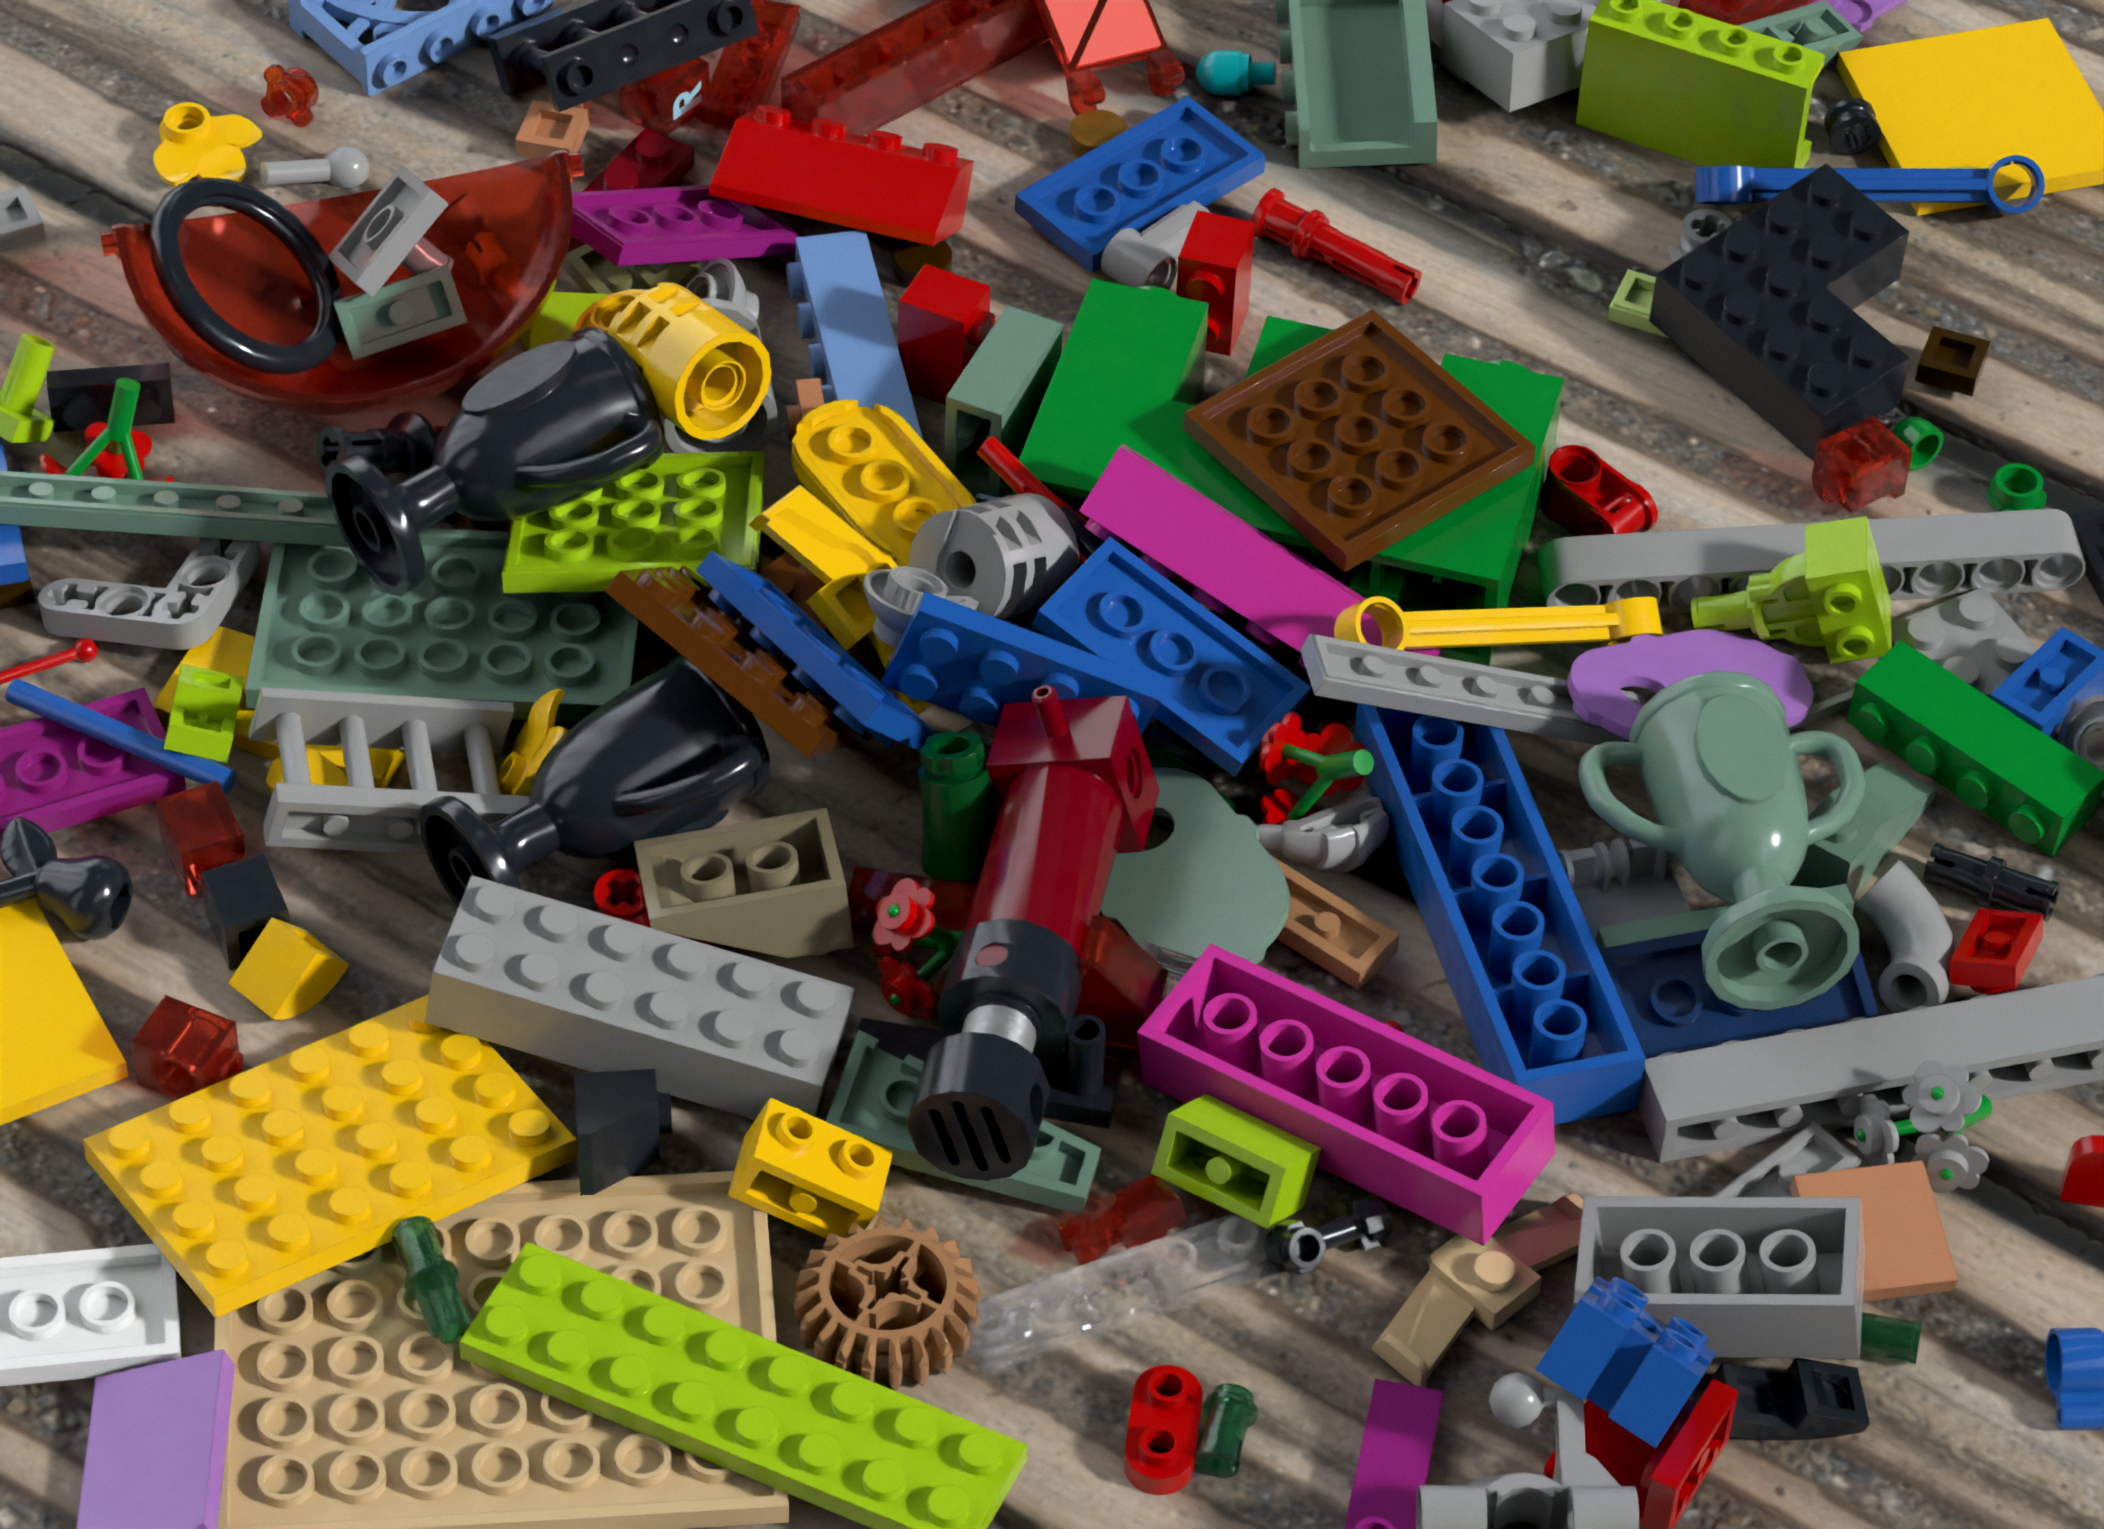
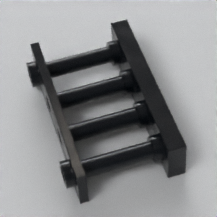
M579 0L486 37L501 90L514 93L547 80L555 111L562 112L759 34L751 0Z

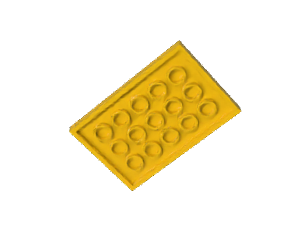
M428 994L83 1139L87 1162L211 1314L218 1318L578 1159L577 1139L488 1041L425 1023Z

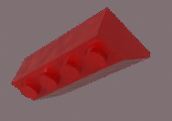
M759 105L756 112L752 111L736 119L710 183L709 195L934 246L962 229L974 161L957 157L958 149L939 143H924L923 149L902 145L903 137L895 133L870 130L866 137L846 132L847 124L841 121L813 118L812 124L790 120L791 111L787 109Z

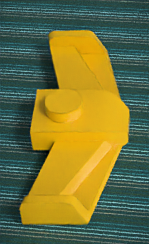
M798 485L759 514L748 525L756 532L762 530L826 584L806 602L842 647L847 651L868 635L883 666L886 668L896 647L883 642L873 632L876 616L865 598L864 579L866 574L874 570L893 569L898 567V565L890 555L880 552L803 486ZM897 691L901 700L918 716L933 705L932 703L911 698Z

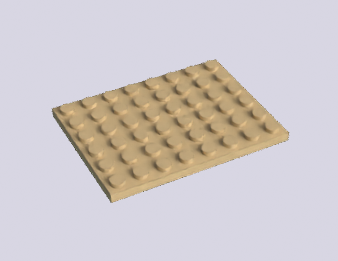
M734 1171L629 1176L595 1195L580 1196L579 1179L525 1182L215 1318L214 1350L224 1349L235 1364L217 1529H688L789 1523V1500L787 1493L460 1358L459 1341L526 1242L535 1244L777 1343L767 1213L727 1196Z

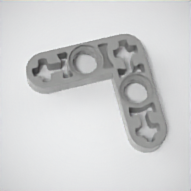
M200 538L167 588L80 578H65L46 585L38 595L44 628L51 634L64 637L90 638L98 641L174 650H186L197 647L212 637L259 567L262 560L259 541ZM208 583H215L207 586H200ZM127 612H134V613H131V614L119 615V614H123V613H127Z

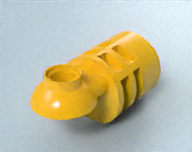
M663 282L657 283V287L649 290L628 289L609 294L586 309L580 315L574 327V332L582 327L600 328L615 338L632 357L647 381L660 414L692 437L701 440L720 439L743 427L755 415L769 388L772 373L769 352L760 339L685 287L675 283Z

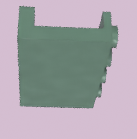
M1275 0L1276 23L1287 24L1288 28L1278 30L1280 64H1290L1291 70H1282L1281 72L1283 105L1294 104V111H1285L1286 146L1297 145L1299 169L1437 163L1438 120L1426 1Z

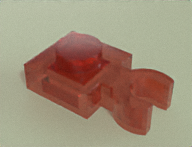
M1152 1174L1095 1201L1098 1211L1092 1214H1081L1071 1217L1060 1223L1057 1229L1064 1249L1067 1252L1073 1250L1079 1265H1084L1099 1259L1111 1246L1119 1242L1126 1249L1136 1245L1154 1243L1163 1238L1169 1229L1188 1221L1180 1197L1159 1177Z

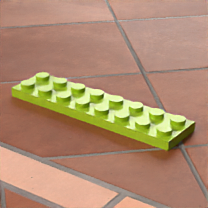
M526 1242L459 1341L460 1358L872 1529H987L1027 1462L1028 1444L530 1242Z

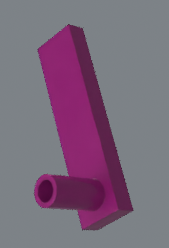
M1375 1379L1344 1529H1416L1417 1489L1419 1485H1427L1444 1391Z

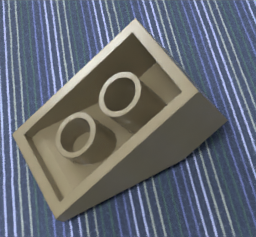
M827 808L634 841L650 928L674 935L785 958L806 955L819 956L831 951L854 947L846 883Z

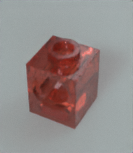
M167 995L164 996L131 1041L137 1084L177 1100L241 1073L243 1067V1054L239 1052L235 1021Z

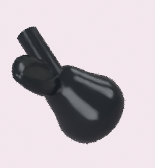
M15 817L8 823L0 841V857L3 865L13 877L0 881V909L36 898L37 903L54 915L69 932L78 937L96 941L105 939L118 930L128 913L133 895V884L129 871L121 862L101 855L80 858H58L57 849L52 838L40 826L23 817Z

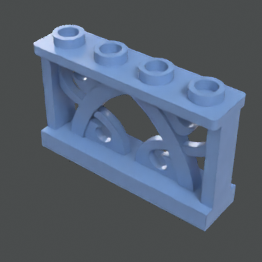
M288 0L290 28L301 38L304 39L309 36L362 84V90L370 97L487 40L486 36L515 26L549 9L553 5V0H450L447 6L437 11H402L393 9L397 0ZM342 20L349 23L350 25L347 29H345L338 22ZM368 29L373 30V42L364 46L359 41L360 36Z

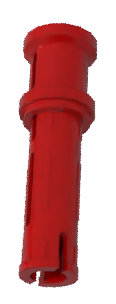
M1276 188L1266 192L1254 210L1250 221L1255 222L1254 237L1262 239L1267 236L1290 248L1292 256L1300 261L1314 258L1362 284L1382 292L1402 305H1406L1408 299H1412L1419 287L1422 277L1421 271L1387 256V254L1354 237L1338 231V229L1330 226V221L1323 212L1319 210L1308 212L1286 201L1284 193Z

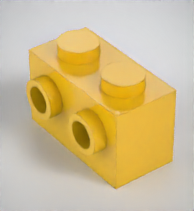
M770 1097L744 1136L727 1196L827 1239L828 1233L847 1238V1230H849L852 1221L865 1230L877 1214L893 1151Z

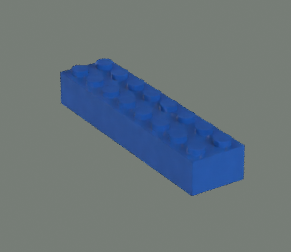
M1357 703L1354 741L1361 742L1374 759L1373 770L1369 774L1364 775L1373 797L1381 799L1384 811L1389 816V838L1484 1070L1553 1102L1554 1125L1637 1109L1646 1057L1503 728Z

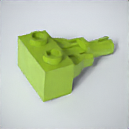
M1867 516L1805 525V553L1783 560L1770 573L1750 575L1746 591L1716 596L1692 597L1691 599L1692 621L1696 630L1734 631L1751 628L1752 633H1757L1758 637L1763 641L1784 638L1805 646H1825L1830 664L1881 657L1892 648L1891 600Z

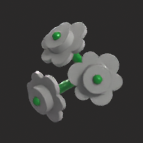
M1927 1060L1916 1068L1914 1073L1915 1084L1908 1085L1902 1094L1904 1103L1912 1108L1910 1119L1893 1122L1890 1120V1109L1885 1100L1878 1101L1877 1097L1872 1093L1862 1096L1860 1103L1862 1115H1858L1854 1121L1855 1140L1859 1150L1866 1155L1871 1166L1894 1164L1893 1152L1898 1150L1900 1135L1916 1132L1924 1133L1916 1141V1155L1913 1156L1911 1162L1923 1160L1931 1189L1940 1193L1951 1192L1957 1187L1973 1189L1979 1184V1174L1987 1169L1989 1157L1983 1149L1977 1146H1968L1967 1138L1961 1134L1963 1129L1987 1119L1991 1115L1992 1104L1990 1100L1981 1094L1974 1084L1968 1082L1969 1073L1963 1065L1954 1063L1945 1068L1938 1061ZM1940 1129V1131L1946 1134V1137L1943 1138L1939 1135L1931 1133H1934Z

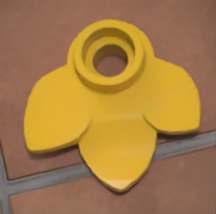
M192 102L176 104L165 112L163 120L159 125L161 144L153 154L155 170L166 184L174 187L187 182L195 176L198 179L206 177L220 178L240 183L245 178L247 170L245 159L240 149L248 147L261 139L262 131L249 119L240 115L210 116L208 110L200 104Z
M558 688L547 692L532 706L528 720H526L516 736L511 754L505 759L498 771L497 776L501 795L530 796L533 780L542 761L552 747L568 732V730L561 726H555V717L559 704L566 694L562 689Z

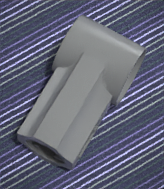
M1194 200L1188 205L1182 204L1141 233L1133 228H1125L1119 231L1107 244L1102 254L1101 270L1122 285L1135 288L1140 286H1158L1170 290L1177 278L1178 256L1197 210L1209 212V210Z

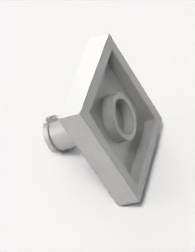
M401 165L328 257L346 276L371 297L375 296L400 264L413 274L444 264H448L451 271L454 260L442 253L423 237L449 203Z

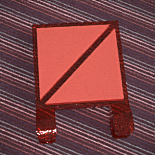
M1034 0L1066 78L1069 103L1075 115L1089 110H1097L1096 105L1101 104L1105 100L1106 93L1104 87L1094 75V71L1145 59L1149 86L1157 97L1174 93L1176 91L1175 85H1179L1184 81V69L1179 60L1168 49L1148 0Z

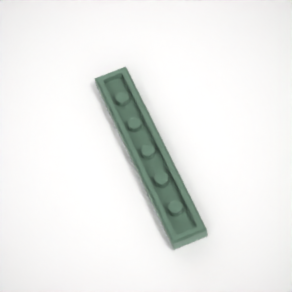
M0 471V524L349 547L332 513L327 492Z

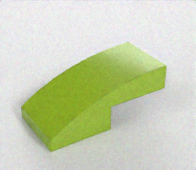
M181 663L164 749L227 763L233 741L235 720L241 699L244 677Z

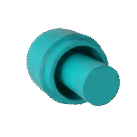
M1215 50L1201 58L1196 69V76L1201 88L1211 95L1242 96V93L1251 92L1252 85H1276L1277 66L1276 62H1252L1251 53H1243L1242 50Z

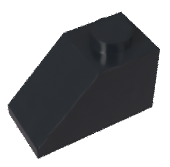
M655 1069L574 1073L580 1196L595 1195L660 1160L659 1134H672L670 1093L657 1094Z

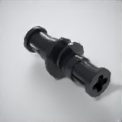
M412 411L398 413L390 420L386 428H369L362 432H347L339 426H328L320 432L317 438L315 459L324 479L325 470L330 462L350 454L363 456L376 466L391 484L397 483L431 466L435 444L446 426H432L422 414Z

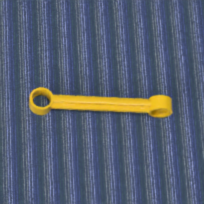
M1374 596L1344 609L1337 617L1334 627L1335 638L1368 644L1362 635L1360 626L1362 613H1366L1377 622L1381 629L1382 647L1398 650L1601 642V646L1606 647L1630 642L1632 636L1650 634L1657 637L1663 636L1657 598L1655 597L1627 598L1602 605L1403 612L1392 600L1381 596Z

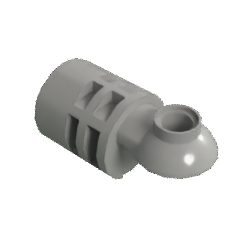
M722 257L711 260L692 278L686 289L759 338L762 342L760 328L757 323L759 314V299L757 295L746 290L744 281L732 262ZM771 381L767 394L755 415L739 430L720 439L701 440L692 437L660 414L665 439L675 453L759 451L770 441L777 428V406Z
M1022 493L937 513L921 525L911 542L908 567L898 566L893 569L874 570L865 575V598L876 616L873 626L874 634L883 642L896 647L924 591L1000 620H1007L1038 611L1078 568L1079 547L1076 534L1066 515L1046 497L1034 493Z

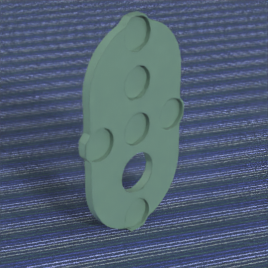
M1152 768L1160 789L1153 815L1169 818L1174 822V830L1164 843L1153 849L1136 853L1116 854L1099 914L1108 925L1121 927L1140 953L1150 963L1170 973L1185 975L1210 944H1214L1252 963H1259L1264 959L1267 948L1283 929L1290 910V891L1282 869L1259 842L1260 833L1249 816L1236 814L1208 781L1194 773L1181 769Z

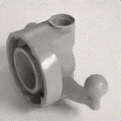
M1519 1372L1506 1374L1495 1382L1489 1396L1490 1408L1494 1417L1499 1422L1516 1429L1531 1426L1539 1419L1542 1413H1554L1556 1460L1553 1479L1547 1478L1544 1475L1522 1472L1478 1478L1465 1486L1419 1485L1417 1489L1416 1529H1639V1504L1636 1487L1620 1486L1595 1457L1586 1453L1583 1401L1564 1388H1541L1540 1383L1530 1375Z

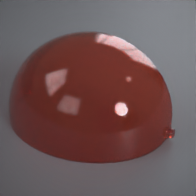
M566 148L554 150L552 153L516 163L422 181L449 203L423 237L442 253L454 260L450 272L467 323L354 361L343 332L331 357L317 368L291 375L267 374L244 367L218 353L190 329L176 313L161 289L153 268L149 245L151 223L111 225L112 230L100 232L104 257L117 255V260L121 259L127 285L137 308L151 330L172 354L189 369L210 383L243 399L294 413L323 416L383 412L435 397L466 382L505 354L531 327L556 287L567 257L572 231L573 200L571 183H573V177L584 176L583 163L580 152L568 153ZM382 189L283 206L303 222L320 242L326 254L329 255ZM238 212L185 219L178 234L183 264L200 296L216 314L242 333L272 345H295L310 335L317 319L315 297L300 264L280 239L258 222ZM333 263L342 286L344 298L364 291ZM400 264L384 284L414 274Z

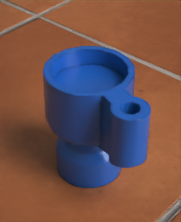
M2095 1327L2052 1328L2047 1335L2045 1347V1372L2049 1391L2055 1397L2057 1428L2059 1430H2101L2104 1425V1332Z

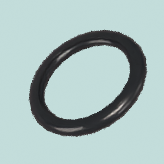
M206 177L179 184L163 196L154 211L149 235L151 262L160 287L172 307L199 338L232 361L267 374L291 375L317 368L332 356L343 333L333 301L344 298L343 290L333 263L325 250L298 217L265 193L230 179ZM205 206L223 207L241 213L258 222L280 239L300 264L315 297L317 319L310 335L295 345H272L242 333L216 314L195 288L186 272L180 255L178 234L179 228L186 216L197 208Z

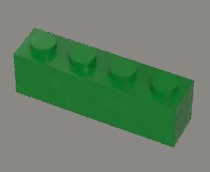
M1902 640L1898 641L1856 681L1846 720L1847 723L1858 729L1867 739L1876 741L1909 763L1914 770L1929 776L1959 796L1968 806L1980 810L2012 831L2018 839L2033 845L2052 858L2096 814L2104 787V772Z

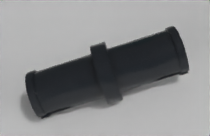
M1936 843L1933 846L1930 856L1934 857V862L1927 860L1923 882L1933 883L1976 897L1978 905L1990 909L1994 904H1998L2020 912L2043 914V921L2048 922L2054 910L2050 908V903L2055 905L2057 903L2060 892L2059 882L2054 880L2051 882L2008 868L2006 860L1995 856L1986 861L1946 848L1942 844Z

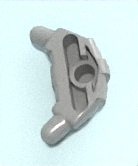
M1359 787L1350 793L1344 803L1335 807H1329L1298 820H1287L1282 825L1260 824L1257 825L1260 833L1259 842L1266 850L1281 851L1284 858L1300 864H1306L1316 871L1331 870L1346 873L1363 865L1370 854L1374 853L1383 844L1388 836L1390 825L1389 816L1384 811L1381 799L1373 797L1372 793L1366 788Z

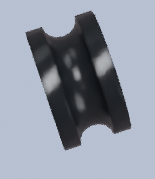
M1844 99L1834 104L1824 117V125L1829 134L1830 143L1833 149L1840 154L1849 156L1862 154L1870 150L1880 138L1881 128L1876 120L1875 111L1871 103L1864 99ZM1850 126V130H1844L1846 127Z

